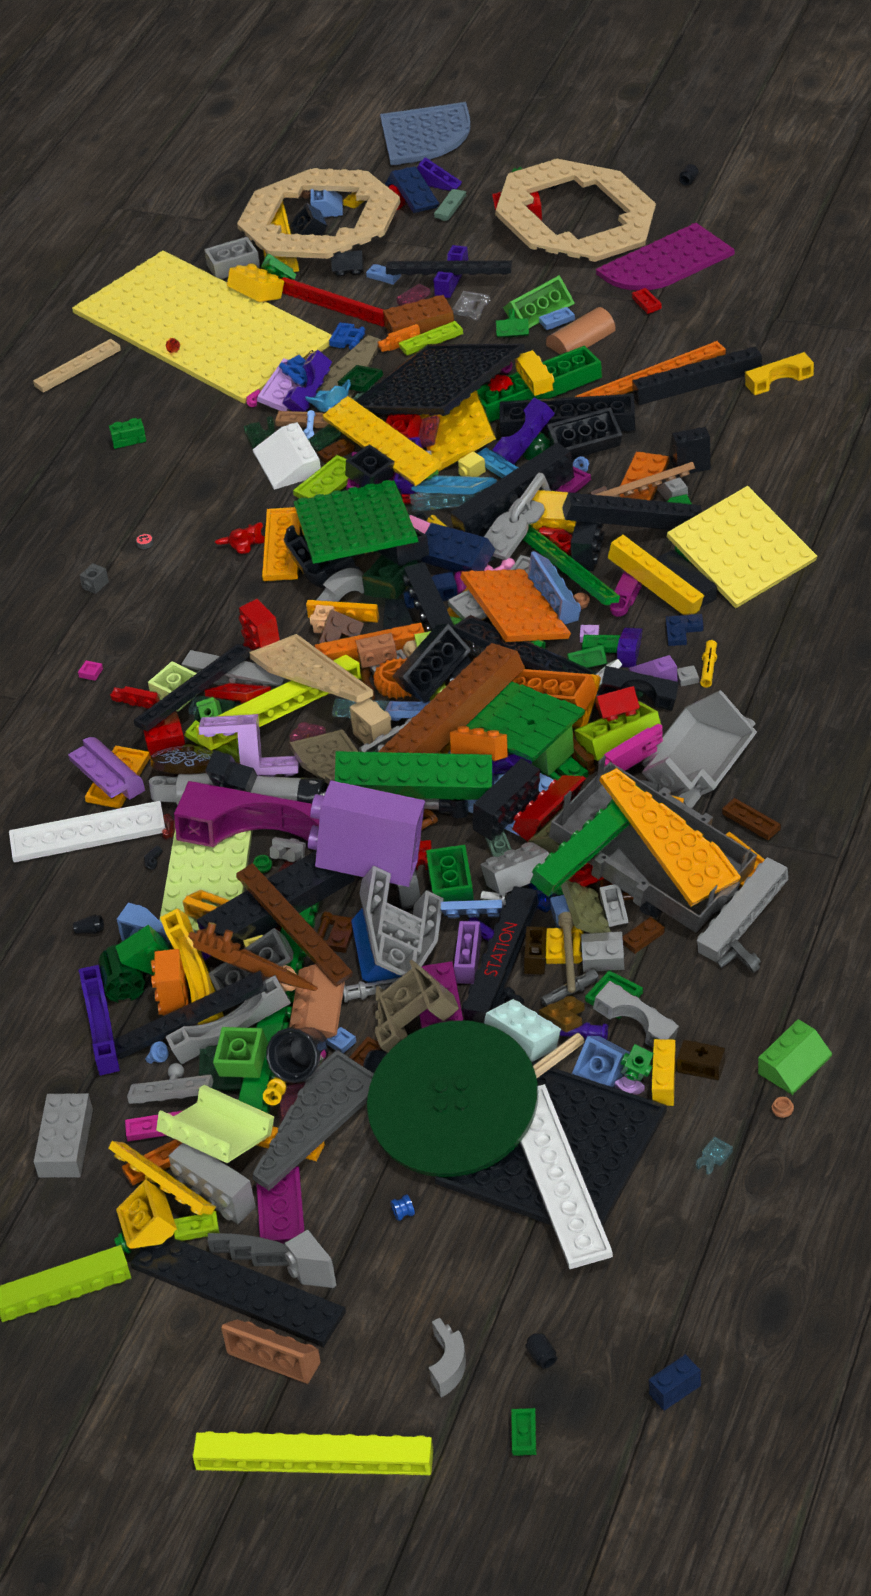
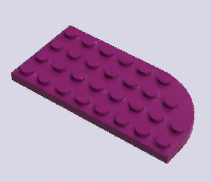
M694 223L597 268L596 275L618 288L635 291L644 288L654 290L671 285L735 254L732 247L699 224Z

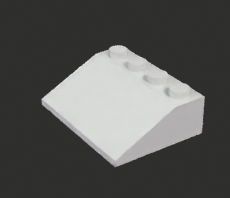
M298 422L281 427L253 449L256 459L274 490L304 481L321 468L320 460Z

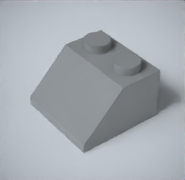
M622 932L581 934L584 972L592 968L595 971L625 970Z
M308 1230L285 1243L287 1251L285 1257L289 1263L287 1268L293 1278L297 1277L303 1285L329 1288L337 1286L332 1259Z

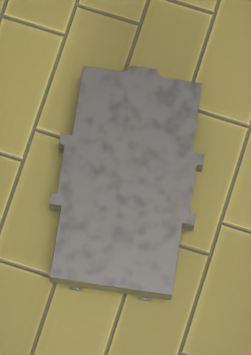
M603 756L598 762V773L594 779L571 802V790L564 796L563 810L551 821L549 837L559 844L564 841L568 842L576 830H582L586 821L589 819L592 821L600 809L605 810L612 798L599 779L602 775L616 768L636 782V785L644 792L647 791L653 795L652 798L659 804L662 802L686 821L685 824L693 830L701 832L703 834L702 837L710 843L713 841L718 845L741 876V879L715 894L718 886L716 885L710 891L708 898L690 906L632 825H629L588 862L593 866L591 875L598 880L603 877L612 884H616L621 890L634 897L633 902L641 907L648 901L697 933L715 912L721 911L722 907L732 900L734 893L739 889V885L753 871L757 855L751 851V848H745L712 827V816L707 813L701 815L671 796V790L665 786L657 792L612 762H609L604 767L606 758Z

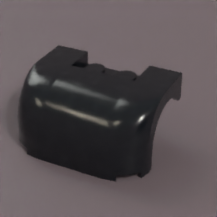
M294 525L286 529L284 542L289 554L304 576L316 587L326 589L323 585L325 581L343 569L356 568L360 570L359 566H355L352 556L313 564L305 538L297 535Z

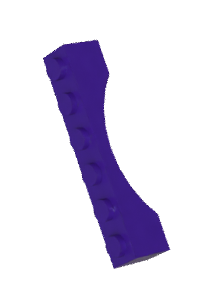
M99 965L79 969L99 1075L118 1072L120 1068Z

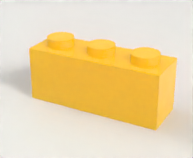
M533 350L522 353L518 358H515L516 370L534 396L553 390L554 377L552 373L548 372L546 365H543L540 356H537Z
M654 1039L652 1101L667 1106H674L675 1040Z

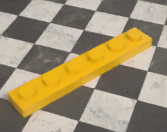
M111 1142L108 1149L115 1153L114 1156L124 1162L127 1161L130 1163L129 1167L131 1169L144 1173L145 1179L153 1183L157 1182L162 1191L174 1194L176 1196L175 1200L191 1206L190 1210L198 1215L213 1213L216 1206L126 1143Z

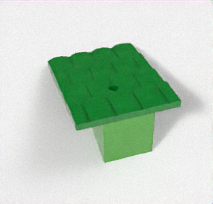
M511 681L466 726L471 730L483 728L486 732L498 730L501 734H507L508 752L530 760L532 765L539 768L547 776H550L552 772L574 753L572 725L585 714V709Z

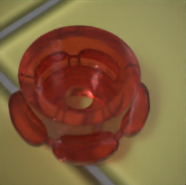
M170 338L166 341V349L169 353H177L179 351L180 343L178 340Z

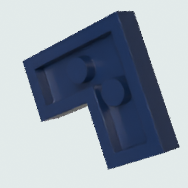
M702 614L666 616L668 646L687 645L686 633L704 631Z

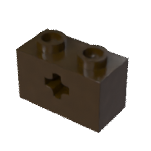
M526 926L524 974L545 975L547 927Z
M683 1040L677 1057V1072L719 1081L725 1064V1048Z

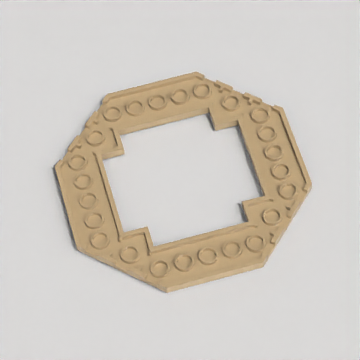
M554 159L509 173L495 215L530 249L536 250L538 247L546 249V252L558 254V252L567 253L569 257L580 259V256L589 258V261L596 262L645 246L656 203L621 171ZM571 180H575L582 188L596 184L626 212L619 215L618 221L623 225L582 239H577L569 231L556 235L526 207V205L532 204L534 200L529 193Z
M313 168L256 190L237 225L238 229L244 231L245 235L250 240H254L260 249H264L266 254L280 257L328 259L333 257V253L338 251L343 253L352 249V246L359 243L362 245L371 241L372 237L377 235L378 237L384 236L400 204V197L368 171ZM303 190L357 192L356 200L367 201L355 228H339L336 236L281 233V225H274L271 222L284 197L299 198Z

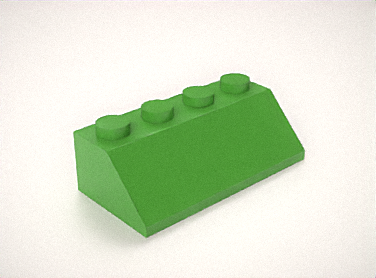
M559 275L509 302L503 309L508 318V309H511V315L512 309H515V318H528L529 328L539 323L540 316L575 304Z

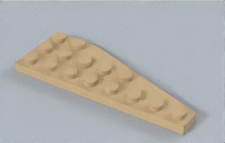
M297 634L249 652L250 659L268 673L357 703L373 696L371 688Z

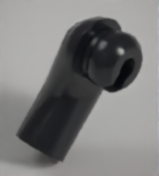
M158 845L144 856L145 866L150 870L157 867L158 861L156 858L163 853Z

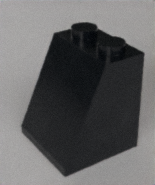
M706 427L672 433L669 457L674 468L693 462L695 469L689 471L690 474L711 470L710 435Z

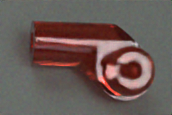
M165 814L163 818L167 828L162 829L161 832L163 833V838L168 839L174 836L175 820L170 814Z

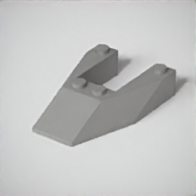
M373 866L362 879L360 888V899L370 947L376 965L403 976L412 969L409 962L411 959L422 967L437 944L443 898L426 890L414 904L412 915L387 903L391 874Z

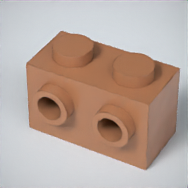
M392 633L356 640L358 657L362 668L380 665V663H385L386 660L391 661L393 658L397 659Z

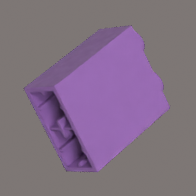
M330 781L325 796L315 794L311 807L310 817L319 819V826H312L308 839V849L317 850L315 867L364 877L373 866H376L391 874L390 883L409 887L418 862L425 800Z

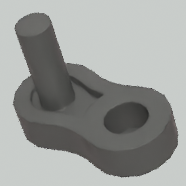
M736 939L729 944L731 951L717 961V964L723 968L735 957H738L752 973L760 969L759 964L761 963L755 953L750 954Z

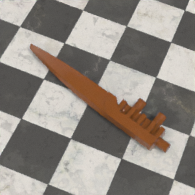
M209 922L207 929L198 930L197 933L191 931L188 935L194 941L193 948L253 974L261 970L267 979L275 975L280 983L312 991L318 989L317 986L295 973L247 949L239 951L241 944L232 943L231 940L233 931L225 930L224 936H216L214 932L217 924Z

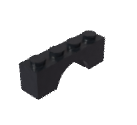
M605 666L599 694L603 695L634 686L635 691L646 694L652 700L654 707L672 711L679 682Z

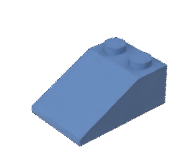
M127 903L117 918L122 942L149 924L172 945L165 933L163 924L147 908Z

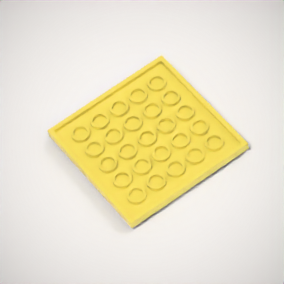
M749 486L667 532L666 536L706 578L715 583L717 590L735 608H738L817 559V555Z

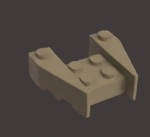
M412 959L409 961L412 969L386 990L379 986L376 987L378 1011H375V1018L378 1019V1026L375 1027V1034L380 1048L386 1052H389L397 1043L407 1037L404 1026L424 1010L428 1009L442 1021H445L459 1010L454 995Z

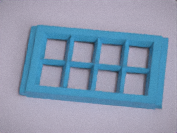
M436 475L417 486L411 487V489L421 493L473 495L490 487L497 482V479H494V477Z

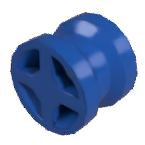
M407 1194L403 1195L399 1200H390L391 1208L397 1221L402 1220L407 1215L410 1217L415 1215L414 1207Z

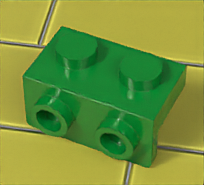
M270 254L266 255L261 266L269 273L277 275L279 279L285 277L294 280L297 275L293 272L292 268Z

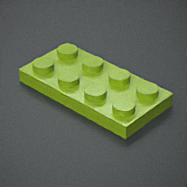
M336 455L293 490L294 496L298 498H312L318 494L326 495L331 494L333 491L342 490L348 482V477L345 476L347 459Z

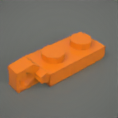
M415 324L389 333L386 339L378 341V348L382 352L399 348V342L420 335V327Z

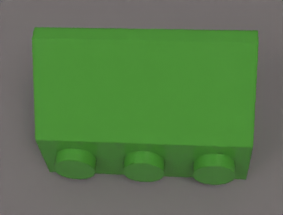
M798 1019L758 1057V1074L793 1095L832 1057V1053L817 1031Z

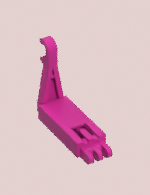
M656 724L651 728L648 727L605 753L604 767L609 762H612L626 771L657 752L656 745L663 742L662 725Z

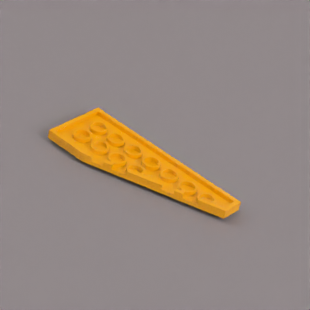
M616 768L600 777L599 781L690 906L708 898L710 891L716 885L718 886L715 894L741 879V876L718 845L713 841L710 843L702 837L703 834L701 832L695 831L685 824L686 821L662 802L659 804L652 798L653 795L647 791H642L635 785L636 782Z

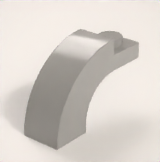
M343 569L325 581L323 585L326 589L317 600L338 602L345 594L351 591H359L363 594L373 582V579L359 569Z
M441 1318L432 1321L433 1333L443 1348L444 1355L436 1364L429 1367L431 1382L442 1398L450 1393L462 1379L466 1368V1355L460 1331L458 1330L453 1333L448 1324L444 1325Z

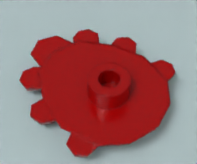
M495 375V378L491 379V383L488 384L491 391L497 390L498 392L501 389L507 390L509 385H513L511 379L505 375Z

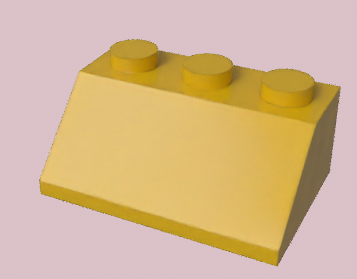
M538 490L532 500L542 503L545 511L537 522L530 525L537 531H539L540 527L546 526L547 528H560L568 533H573L576 521L565 520L562 510L568 492Z
M146 1179L116 1209L127 1247L130 1249L160 1245L167 1238H170L177 1229L165 1192Z

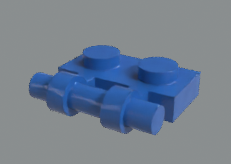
M339 322L329 340V346L345 348L348 344L349 349L352 350L360 343V339L364 337L365 328L360 327L357 329L354 324Z
M297 355L288 360L287 365L283 362L280 363L279 368L282 370V373L290 376L295 384H299L302 387L307 383V375L302 367L306 361L303 357Z

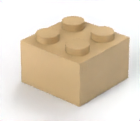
M368 698L349 707L353 734L364 744H371L380 735L384 734L385 736L390 733L392 729L391 716L387 711L382 710L377 702H373Z

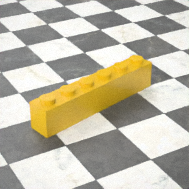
M621 535L611 542L608 559L681 614L691 615L700 610L704 598L701 592L626 536Z

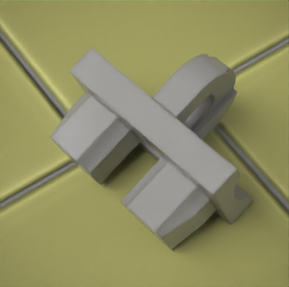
M275 837L272 839L270 857L297 862L305 857L306 843L299 842L298 839L294 838L288 840Z

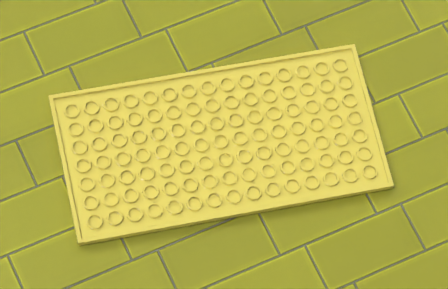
M165 251L159 252L151 259H148L72 308L74 314L243 404L246 403V397L257 389L260 391L263 389L283 358L290 360L300 355L306 360L312 352L316 350L322 352L329 347V340L332 336L265 301L258 302L228 287L227 282Z

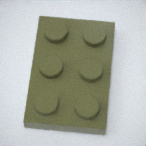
M567 880L561 888L575 928L589 933L611 932L603 912V907L599 901L598 893L592 888H587Z

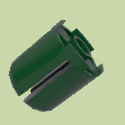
M118 944L112 945L107 948V951L105 950L101 953L98 961L106 996L111 1001L119 1003L118 1000L129 998L133 1001L144 992L145 982L142 971L121 964L115 947Z

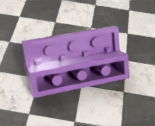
M88 737L83 739V746L68 754L69 760L110 798L123 793L130 800L145 791L143 780L97 738Z

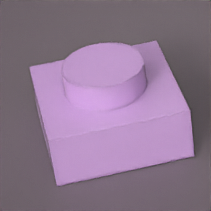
M581 625L580 643H583L584 635H599V625Z
M625 1076L615 1081L616 1089L634 1095L645 1091L641 1081H632Z

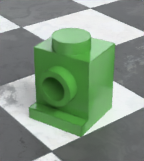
M214 697L196 703L201 718L216 717L222 714L220 702Z

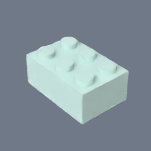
M514 999L486 1012L484 1024L505 1032L518 1042L527 1053L531 1062L556 1049L561 1030L551 1021L544 1019L535 1011L528 1009Z

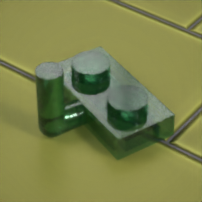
M272 416L267 417V430L262 429L260 422L243 426L252 449L266 440L267 436L275 433Z

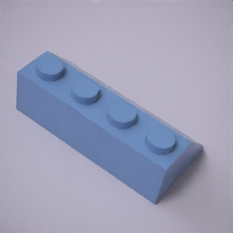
M535 551L531 552L528 578L534 582L535 588L542 593V596L545 597L557 613L559 620H562L564 624L578 621L581 606L573 598L571 590H568L565 581L557 573L556 567L551 564L549 559Z

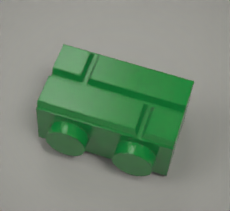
M132 418L126 422H115L113 425H109L114 449L147 442L141 418Z

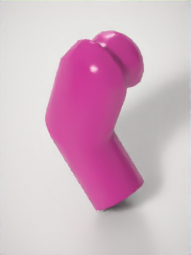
M259 389L246 397L249 407L257 405V396L261 392Z

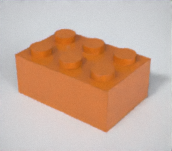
M180 950L155 951V960H151L152 972H155V975L151 976L152 987L156 988L155 1000L160 1002L158 1003L159 1015L165 1016L189 1004V991Z

